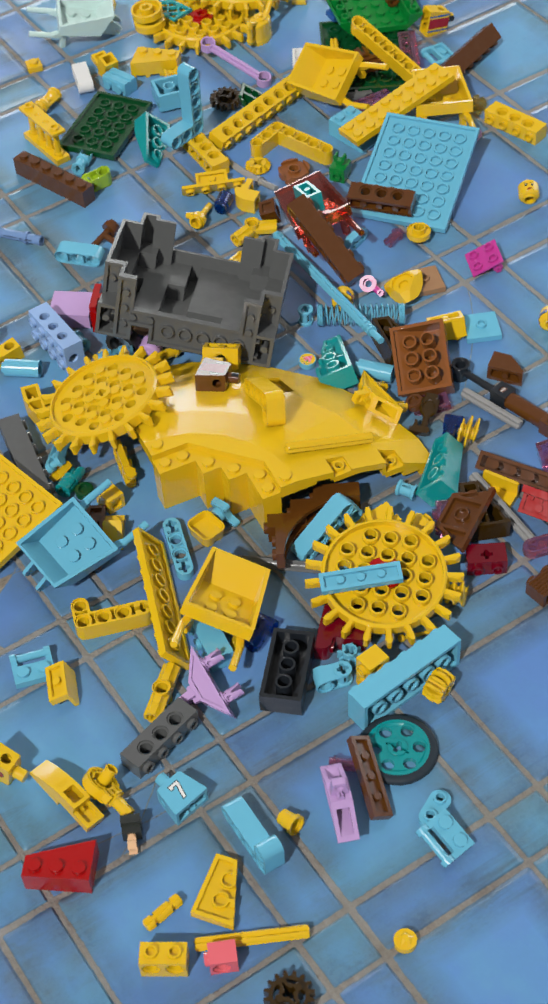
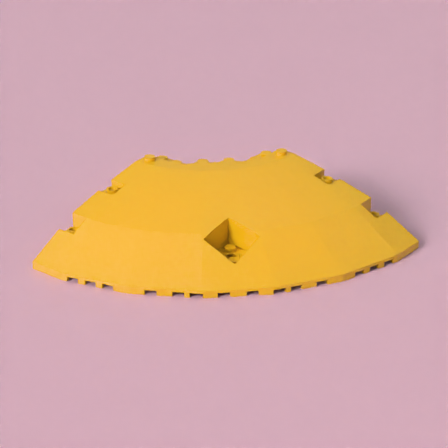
M201 362L169 365L171 369L165 373L171 371L175 382L163 386H170L174 395L159 398V401L164 402L167 410L165 412L152 410L149 414L154 423L152 427L142 422L134 428L141 446L153 465L157 494L165 509L198 496L201 497L208 509L212 507L211 500L217 497L230 505V511L233 515L251 509L263 531L264 522H267V514L282 513V497L316 485L317 481L330 479L337 482L355 474L379 470L386 478L397 473L405 476L415 471L423 474L430 454L419 438L405 427L367 410L364 405L354 404L351 401L353 394L344 389L321 383L317 377L272 367L265 368L242 363L238 370L233 371L241 374L240 383H230L224 392L196 391L195 374ZM264 376L283 390L286 410L285 425L265 427L262 418V406L245 392V378ZM364 432H372L374 435L373 442L368 444L287 454L284 448L285 443Z

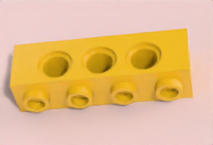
M495 101L485 109L484 123L533 145H537L546 137L547 123L498 101Z
M201 132L182 145L185 151L206 172L226 169L227 174L230 173L229 158L225 157L221 150L217 149L213 142L207 139L204 133Z

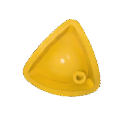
M418 269L395 276L385 283L384 289L397 303H407L414 300L422 290V272Z

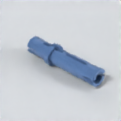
M0 227L1 238L42 246L44 243L43 235Z

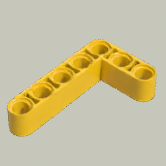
M281 122L271 123L250 141L251 156L253 158L256 156L264 157L277 145H280L322 165H330L333 162L332 145Z

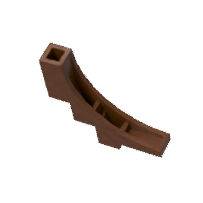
M359 482L313 485V493H309L310 498L290 499V507L287 508V513L267 514V522H264V534H268L272 547H276V549H272L273 561H277V569L286 568V559L292 544L334 494H343L361 509Z

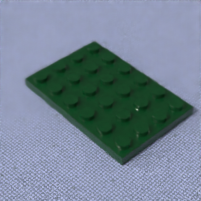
M97 91L60 140L61 148L80 153L83 150L85 155L90 156L93 153L94 157L115 161L134 134V121L144 112L149 113L153 104L150 101Z

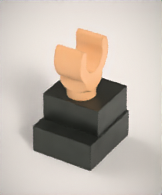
M140 813L120 815L123 841H127L129 855L138 854L137 840L142 839L143 831Z

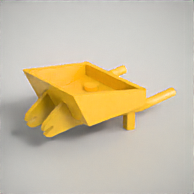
M306 42L286 83L307 98L337 106L342 105L344 109L351 105L356 109L366 110L370 107V104L351 102L345 98L355 75L357 74L360 79L366 78L367 73L364 70H389V65L362 62L364 58L356 51Z
M459 65L443 67L455 75V80L415 107L416 117L428 119V116L458 114L459 125L467 126L468 123L469 126L476 127L469 113L473 112V100ZM425 69L412 70V78Z
M212 546L183 602L179 613L185 616L178 622L170 641V646L176 648L183 632L187 634L191 630L194 620H197L233 635L230 646L234 653L228 668L230 671H236L244 650V640L250 641L255 630L271 569Z

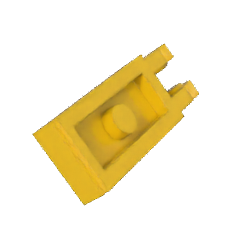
M117 439V448L113 449V455L125 484L128 488H133L137 485L136 470L133 468L131 459L127 458L126 446H122L120 439Z

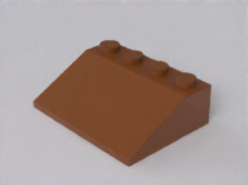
M443 318L389 328L399 397H407L412 394L425 396L426 393L437 395L455 393L446 326Z

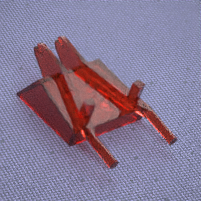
M320 171L274 191L285 219L297 239L303 238V244L308 253L310 252L314 257H318L319 252L287 211V204L295 200L293 186L309 181L322 192L325 210L321 212L327 223L329 222L332 225L339 222L345 235L351 233L350 226L360 236L365 233L349 217L353 215L350 204Z

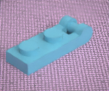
M71 442L61 452L57 451L53 444L45 464V468L49 473H53L57 470L58 466L61 467L66 463V451Z

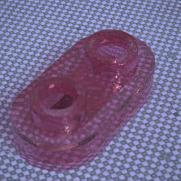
M548 533L524 541L523 554L530 559L548 555Z

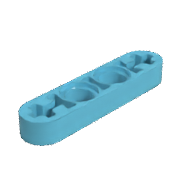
M173 517L167 518L163 522V531L176 575L180 580H190L194 576V568L180 522ZM170 526L174 527L175 532L171 533ZM174 539L181 540V542L178 544L171 543V541ZM179 553H183L186 555L182 559H178L175 557ZM183 565H185L187 572L182 570Z

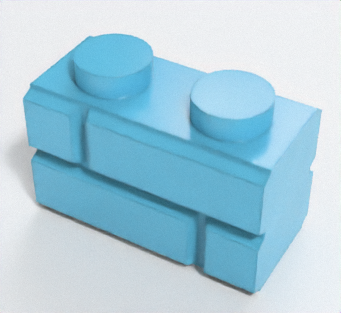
M114 67L102 76L104 87L119 95L128 97L138 88L136 77Z

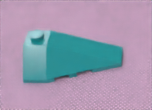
M144 112L134 121V133L144 162L158 168L163 157V150L166 149V145L161 142V135L170 128V124L148 112Z
M337 335L323 341L322 356L318 360L319 367L316 368L319 382L341 389L352 388L355 384H358V378L341 336Z

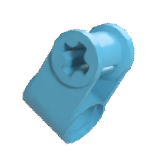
M348 661L321 665L314 668L311 672L316 690L319 693H327L332 690L348 687L353 682L352 666Z

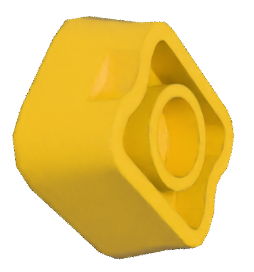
M208 510L198 513L187 523L191 535L205 547L212 546L216 541L224 537V523Z

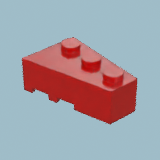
M96 839L25 855L21 873L25 889L92 893L100 853Z

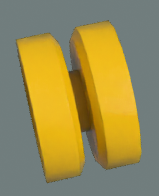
M140 0L132 6L131 14L135 30L138 33L151 35L165 27L166 21L162 4L159 0Z

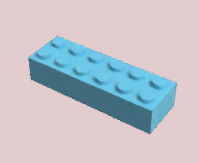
M445 624L438 629H433L427 637L416 641L410 649L402 651L397 658L385 663L380 670L369 674L363 682L350 688L348 692V716L364 730L375 719L390 715L423 691L425 681L432 674L433 670L441 667L451 671L460 664L461 639Z

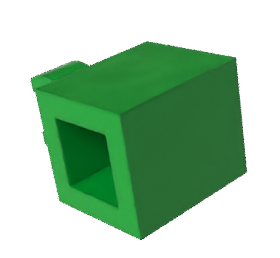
M338 152L333 156L334 161L329 167L330 181L344 184L351 174V160L346 159L347 155L345 153L342 157L338 156Z

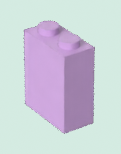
M54 291L50 306L70 328H91L89 304L92 292Z

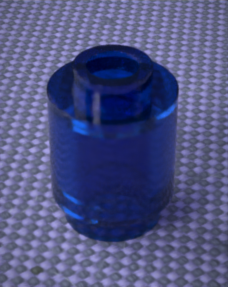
M226 190L219 192L214 203V209L217 213L225 214L229 211L234 200L233 194Z

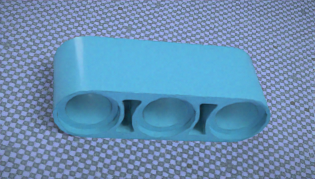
M61 241L54 257L61 263L97 267L105 251L99 245Z

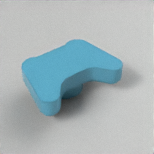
M217 497L211 500L213 507L211 512L221 521L225 520L234 528L241 523L230 511L228 503Z

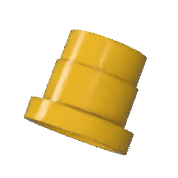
M283 809L277 816V823L285 828L286 832L291 836L298 834L304 825V817L288 809Z

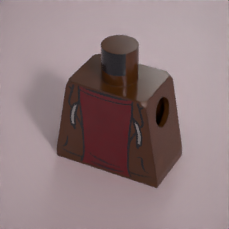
M204 358L195 374L196 391L224 392L230 383H240L241 374L232 372V364L230 362Z

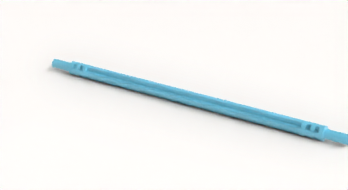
M276 231L272 234L274 239H279L280 246L286 252L294 253L293 259L370 337H373L379 344L384 342V338L377 332V328L281 231Z

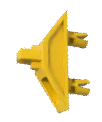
M363 370L358 383V390L354 391L351 401L354 404L364 405L367 410L398 424L402 412L408 410V404L404 403V401H395L387 393L388 384H385V381L376 382Z

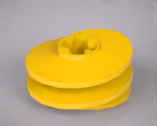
M473 415L466 424L465 418H463L457 433V440L460 443L465 437L463 448H466L471 440L474 443L479 431L481 418H478L474 426H472Z

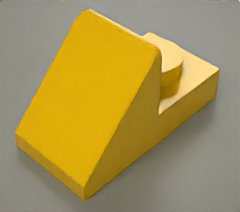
M125 515L106 516L102 523L103 531L112 542L124 538Z

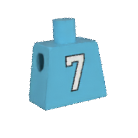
M181 771L176 772L171 778L165 773H160L155 779V783L160 786L157 789L158 800L177 826L209 799L207 788Z

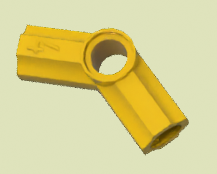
M249 217L245 220L244 226L230 235V240L235 246L239 247L243 245L245 236L258 238L260 235L273 234L277 231V219L259 220L256 217Z

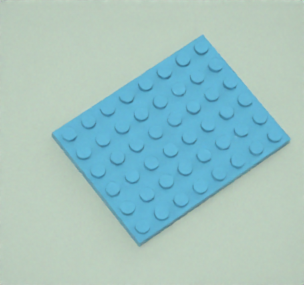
M387 112L361 182L415 191L416 204L412 217L351 208L350 215L403 226L421 222L427 224L431 231L445 234L480 133V128Z

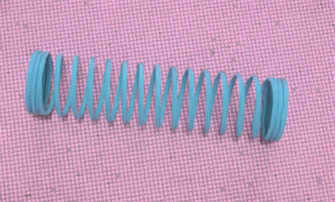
M359 303L358 310L361 312V305ZM371 303L369 304L368 317H367V307H366V304H364V306H363V315L366 314V318H367L369 321H370V309H371V318H373V310H372V304H371ZM377 303L375 304L374 318L376 316V311L377 317H381V310L384 317V307L382 303L380 305V313H378ZM387 303L385 316H387V308L390 318H392V312L394 311V321L397 323L399 308V324L404 325L405 303L397 304L396 314L395 305L392 303L391 315L389 304ZM318 304L317 325L324 326L326 315L327 325L330 326L332 312L333 325H336V317L338 316V324L341 326L343 311V320L346 326L348 314L346 313L345 321V312L341 308L339 318L338 304H336L334 320L333 306L331 304L328 321L327 304L324 306V319L323 305ZM349 316V322L352 326L353 319Z

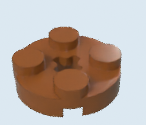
M298 158L286 159L278 167V175L287 185L309 180L310 166L305 160L301 162L298 161Z

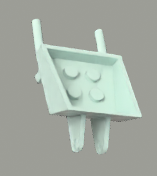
M56 0V9L27 7V13L49 14L57 17L58 30L53 32L29 31V37L59 39L60 48L66 47V38L101 36L102 34L118 35L120 34L118 30H122L118 23L120 18L114 14L112 0Z

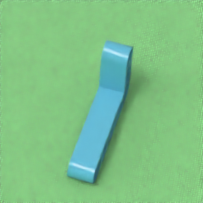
M185 62L181 63L177 69L182 120L164 131L161 135V142L174 150L200 134L204 127L199 71Z

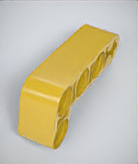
M264 376L245 378V392L262 406V418L265 427L285 425L286 410L283 390Z
M77 598L71 603L78 638L82 640L102 637L152 624L147 600H139L91 612L89 603L84 598Z

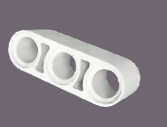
M86 61L71 64L79 94L93 92V80Z

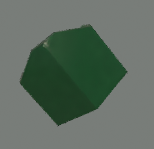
M243 82L238 97L243 107H245L263 93Z

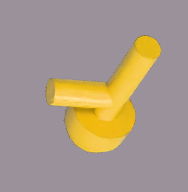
M207 203L201 212L186 213V218L189 219L190 225L194 229H200L206 224V215L213 205Z

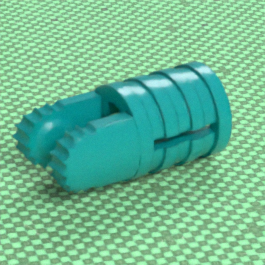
M71 467L55 486L56 492L62 497H69L84 476L85 468L77 467L75 469V467Z

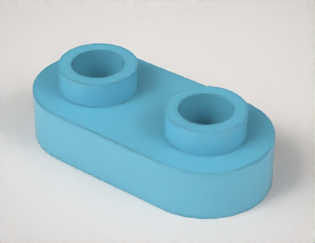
M435 790L430 794L419 813V825L421 827L432 819L427 818V815L434 817L444 808L449 811L451 796L448 792Z

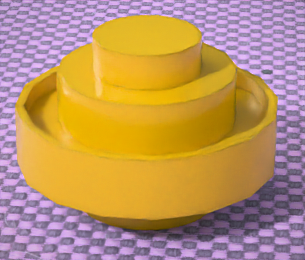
M412 223L407 227V238L416 243L425 242L431 236V228L425 223Z

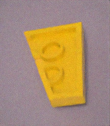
M216 853L190 912L191 917L234 931L238 861L236 859Z

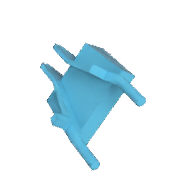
M108 478L84 497L80 504L72 497L16 542L31 560L22 574L29 576L38 569L44 575L35 587L37 591L44 590L50 584L54 588L74 585L119 554L120 549L134 540L133 532L131 531L123 539L112 542L86 512L90 503L112 485ZM144 520L137 527L145 531L149 525Z

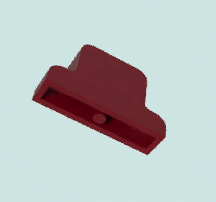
M326 603L314 643V659L327 660L332 656L335 649H342V644L345 645L351 642L356 647L360 646L361 652L367 649V647L363 646V634L365 631L354 627L350 634L343 639L341 638V630L346 622L341 618L337 617L327 626L323 624V617L332 610L328 603ZM355 604L352 606L355 609L362 608V606L359 604ZM372 633L370 642L373 641L374 633Z

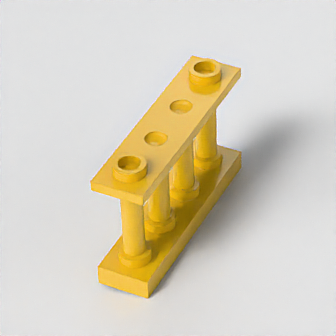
M32 101L18 107L28 117L30 127L28 131L23 133L24 138L57 166L71 160L70 155L60 145L59 135L66 132V130Z

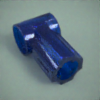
M445 414L442 435L448 432L457 440V433L464 416Z
M259 613L250 641L244 640V647L252 653L258 652L267 638L272 637L273 629L279 627V621Z

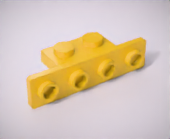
M226 169L195 173L196 184L182 186V196L190 197L199 193L209 194L212 191L223 192L227 189H235V187H241L245 183V177L228 179Z

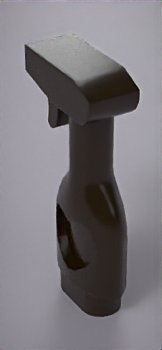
M426 393L425 397H422L420 413L423 416L421 426L418 425V420L415 419L414 424L409 426V431L412 434L424 437L430 436L428 424L430 418L437 413L440 402L438 400L439 395Z

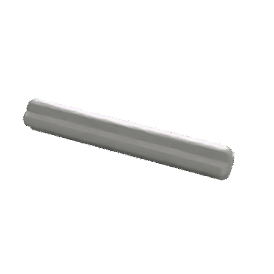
M469 388L462 390L461 397L515 429L522 427L523 421Z

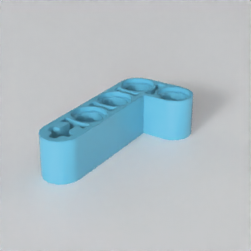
M334 494L294 541L291 551L300 560H313L319 553L312 549L313 541L316 540L326 545L331 539L326 534V526L328 524L335 530H338L344 523V514L348 513L355 523L360 519L363 511L343 494Z
M242 796L221 806L225 819L264 875L285 864L284 849L276 835L269 836Z

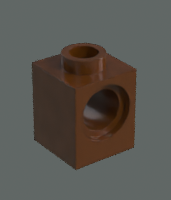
M274 198L258 202L259 214L262 220L277 219V223L281 222L280 208Z

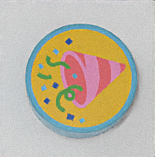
M312 353L300 355L299 366L305 370L313 369L316 366V356Z

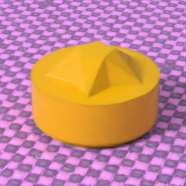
M407 928L398 930L393 939L395 949L402 954L413 952L417 946L416 934Z

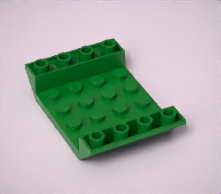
M326 0L340 27L352 37L354 36L351 34V20L354 16H362L379 32L383 33L408 29L423 15V11L416 0H400L394 7H389L385 0Z

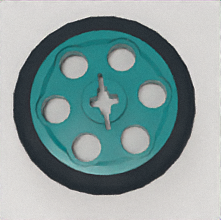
M400 714L386 715L375 719L360 734V736L369 735L372 747L381 748V753L375 754L383 783L397 786L412 784L428 775L436 764L439 749L436 737L430 728L414 717ZM405 729L411 730L413 734L409 737H405L401 734V732ZM387 730L391 732V736L384 738L380 736V732ZM422 745L425 747V750L423 752H416L413 747ZM401 747V750L394 751V748ZM411 761L416 766L413 769H407L404 767V763ZM390 762L394 767L391 770H385L382 765Z

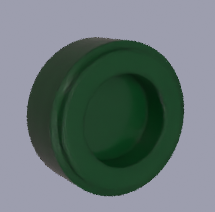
M81 482L76 485V497L82 500L94 490L93 485L89 482Z

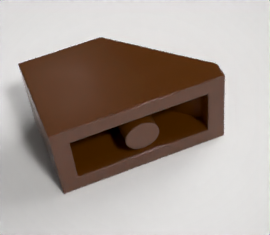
M494 351L488 364L487 378L522 387L524 371L512 355Z

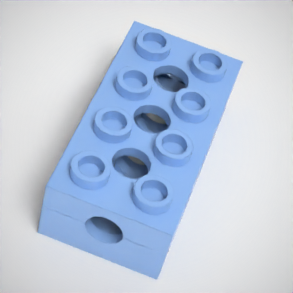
M47 302L28 310L30 317L28 321L32 327L31 335L33 339L40 342L42 349L48 351L51 359L57 361L61 370L64 369L67 372L66 368L71 367L76 371L85 365L82 340Z

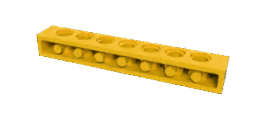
M288 75L211 130L208 140L212 141L214 146L220 149L221 152L229 150L233 144L240 142L244 136L251 134L255 128L260 127L266 120H270L274 114L281 112L285 106L292 104L296 98H300L303 94L286 83Z

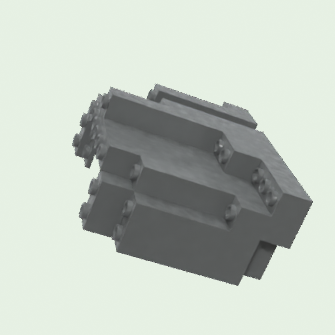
M144 212L140 222L123 219L105 261L103 290L97 305L95 333L130 340L135 326L148 328L147 344L201 355L205 342L241 344V363L270 368L294 253L279 251V239L263 236L261 240L245 236L241 261L238 262L174 249L177 222L163 220L161 215Z

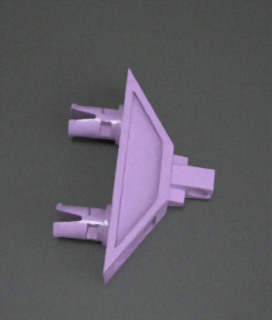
M191 646L189 686L186 688L187 692L179 698L189 705L193 702L195 705L202 702L236 719L229 707V703L245 694L240 689L241 685L237 682L222 692L209 672L212 666L225 660L224 656L221 655V651L219 648H216V650L202 658L198 651Z
M336 763L320 766L338 844L359 840L360 836L353 798L342 764Z

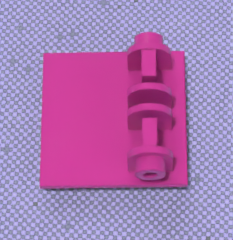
M495 239L465 254L473 278L491 268L498 273L503 269L502 263L504 260Z

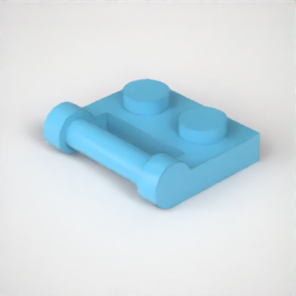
M443 42L423 48L419 52V55L425 58L431 65L433 63L441 65L453 54ZM430 54H433L438 59V61H436Z
M49 645L43 646V649L17 656L15 654L9 655L17 689L46 682L45 668L54 664ZM46 657L45 660L18 666V663Z
M446 808L415 832L419 838L422 837L439 857L444 868L475 844ZM430 829L434 831L452 854L448 855L430 834Z

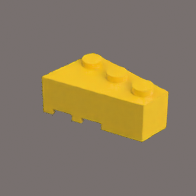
M144 46L138 47L130 63L131 75L134 77L140 75L150 77V74L164 76L163 69H173L176 66L179 67L182 63L181 51L147 48Z

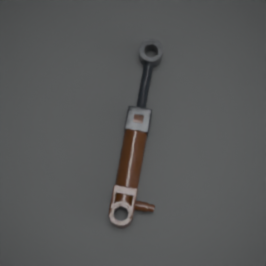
M458 357L453 359L451 367L455 382L462 383L469 379L489 391L492 403L504 410H510L538 427V433L548 438V413L517 395L516 389L507 383L500 381L494 387L471 373L469 369L470 363L466 358Z

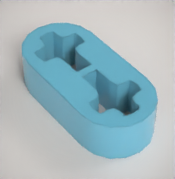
M358 226L346 237L344 246L347 249H351L352 252L355 251L366 240L368 230Z

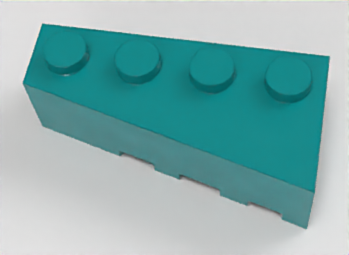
M448 432L434 440L416 491V495L431 507L443 503L451 497L452 493L458 492L463 444Z

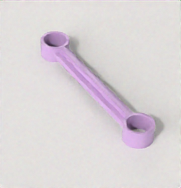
M206 36L201 39L202 52L214 53L256 79L257 86L260 88L271 86L272 76L269 72L257 71L215 45V39Z

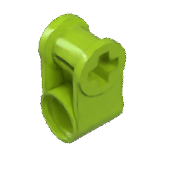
M100 166L91 172L83 174L81 179L93 184L94 192L109 187L112 184L110 169L107 166Z

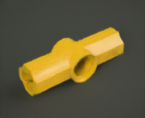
M164 663L158 679L152 685V694L143 714L144 719L150 723L172 702V693L181 672V668L175 663Z

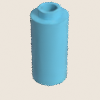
M361 358L354 364L356 376L361 377L363 370H365L374 380L393 382L395 375L394 365Z
M5 359L1 363V372L4 373V376L40 378L42 375V361Z

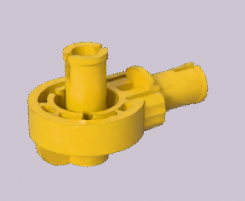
M106 764L104 769L100 767L89 768L82 778V785L91 798L105 804L107 807H113L120 815L134 814L135 810L123 798L124 792L119 788V783L114 777L118 773V769L112 764Z

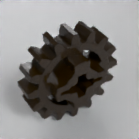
M226 86L218 88V91L213 90V93L210 94L212 108L215 107L216 110L221 109V112L224 110L227 112L229 110L234 111L235 107L239 108L242 105L238 97L240 90L237 91V88L232 89V86L226 88Z
M285 970L283 977L275 974V981L268 980L269 988H264V996H266L263 998L264 1004H300V1000L303 999L304 995L305 1000L303 1004H315V999L313 998L315 997V989H311V980L305 982V975L302 974L300 977H297L296 971H293L292 975H288ZM277 989H278V990H279V994H277V995L275 996V999L273 1000L274 994H275V992H276Z

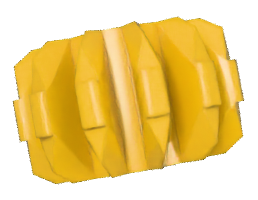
M436 668L425 681L422 695L436 704L442 703L455 684V676L445 668Z

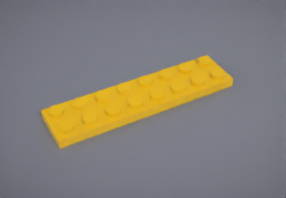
M433 63L355 118L345 123L338 129L339 134L359 147L380 132L387 112L405 115L453 82L455 75L437 63Z
M137 527L132 532L141 568L140 573L143 577L144 590L147 595V604L150 609V619L153 623L154 636L158 645V654L161 658L188 670L190 652L185 633L183 632L176 648L170 646L174 631L181 620V614L179 613V605L164 542Z

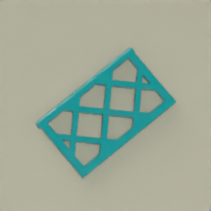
M175 0L160 1L162 5L167 4L166 7H162L163 10H167V12H163L164 17L173 22L192 12V8ZM177 9V12H169V10Z

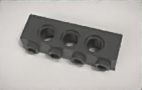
M178 697L120 753L122 765L140 779L149 774L161 759L167 757L169 751L175 745L182 742L184 736L189 731L197 727L199 722L197 710Z

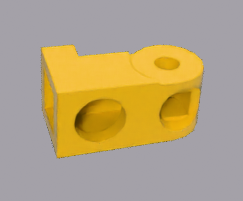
M13 337L0 345V369L1 363L5 359H23L25 357L21 346Z

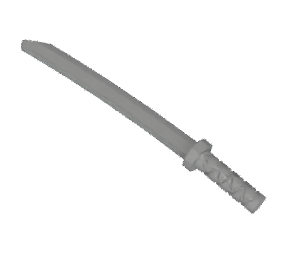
M229 158L230 167L243 176L254 179L256 185H262L274 192L278 190L277 185L264 180L262 176H256Z

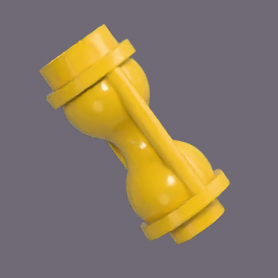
M51 87L46 95L36 100L34 104L46 113L52 104L61 100V92L59 89Z

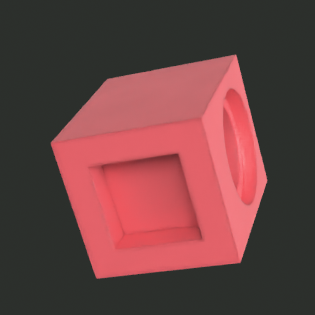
M235 939L207 943L208 952H204L203 955L205 967L210 966L211 975L239 971Z

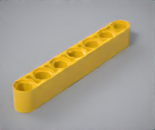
M354 16L352 18L351 34L385 64H388L404 81L407 82L412 78V70L422 69L362 16Z

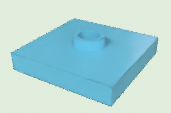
M495 311L464 315L467 344L502 340V333Z

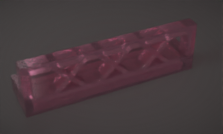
M415 30L398 32L400 50L405 54H411L408 57L420 67Z

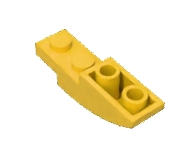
M46 760L30 772L33 779L57 805L61 804L86 832H89L104 820V815L90 801L91 796L72 777L52 762Z

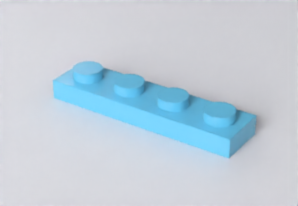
M400 561L318 573L322 595L403 583L404 580Z

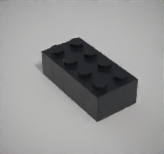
M283 628L273 629L259 693L260 710L302 715L314 656L315 632Z

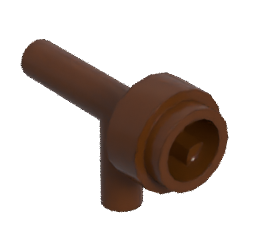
M112 219L107 220L102 225L104 231L91 244L100 245L104 239L113 244L114 236L119 230L118 223Z

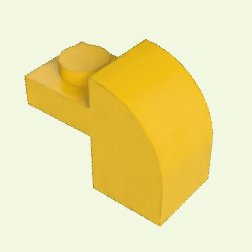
M102 50L91 55V60L98 68V74L101 77L113 67L118 69L119 61L112 52L106 53Z
M247 178L241 187H235V201L238 209L255 214L259 208L260 191L254 190V179Z

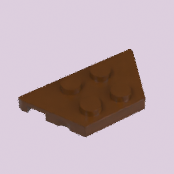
M488 487V491L477 492L476 489L465 493H452L436 522L437 529L444 536L449 535L451 537L450 542L462 553L465 552L496 494L495 487Z

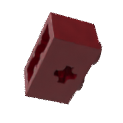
M505 542L469 544L464 553L467 576L507 573L508 558Z

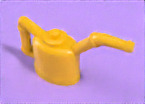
M268 0L264 12L255 14L251 21L246 23L247 43L249 46H262L272 38L271 17L269 13L275 0Z

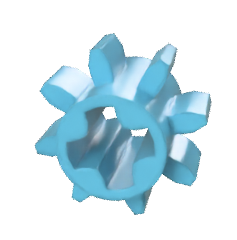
M352 642L345 645L342 644V651H337V658H339V661H348L352 668L356 667V657L361 654V647H356Z

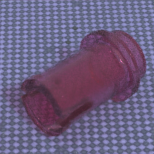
M398 227L392 229V233L384 239V244L391 248L398 240L403 238V230Z
M336 755L329 757V765L341 763L344 771L355 772L352 758H336Z

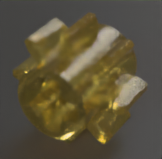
M479 94L472 98L473 112L479 115L485 111L487 102L484 96L479 97Z

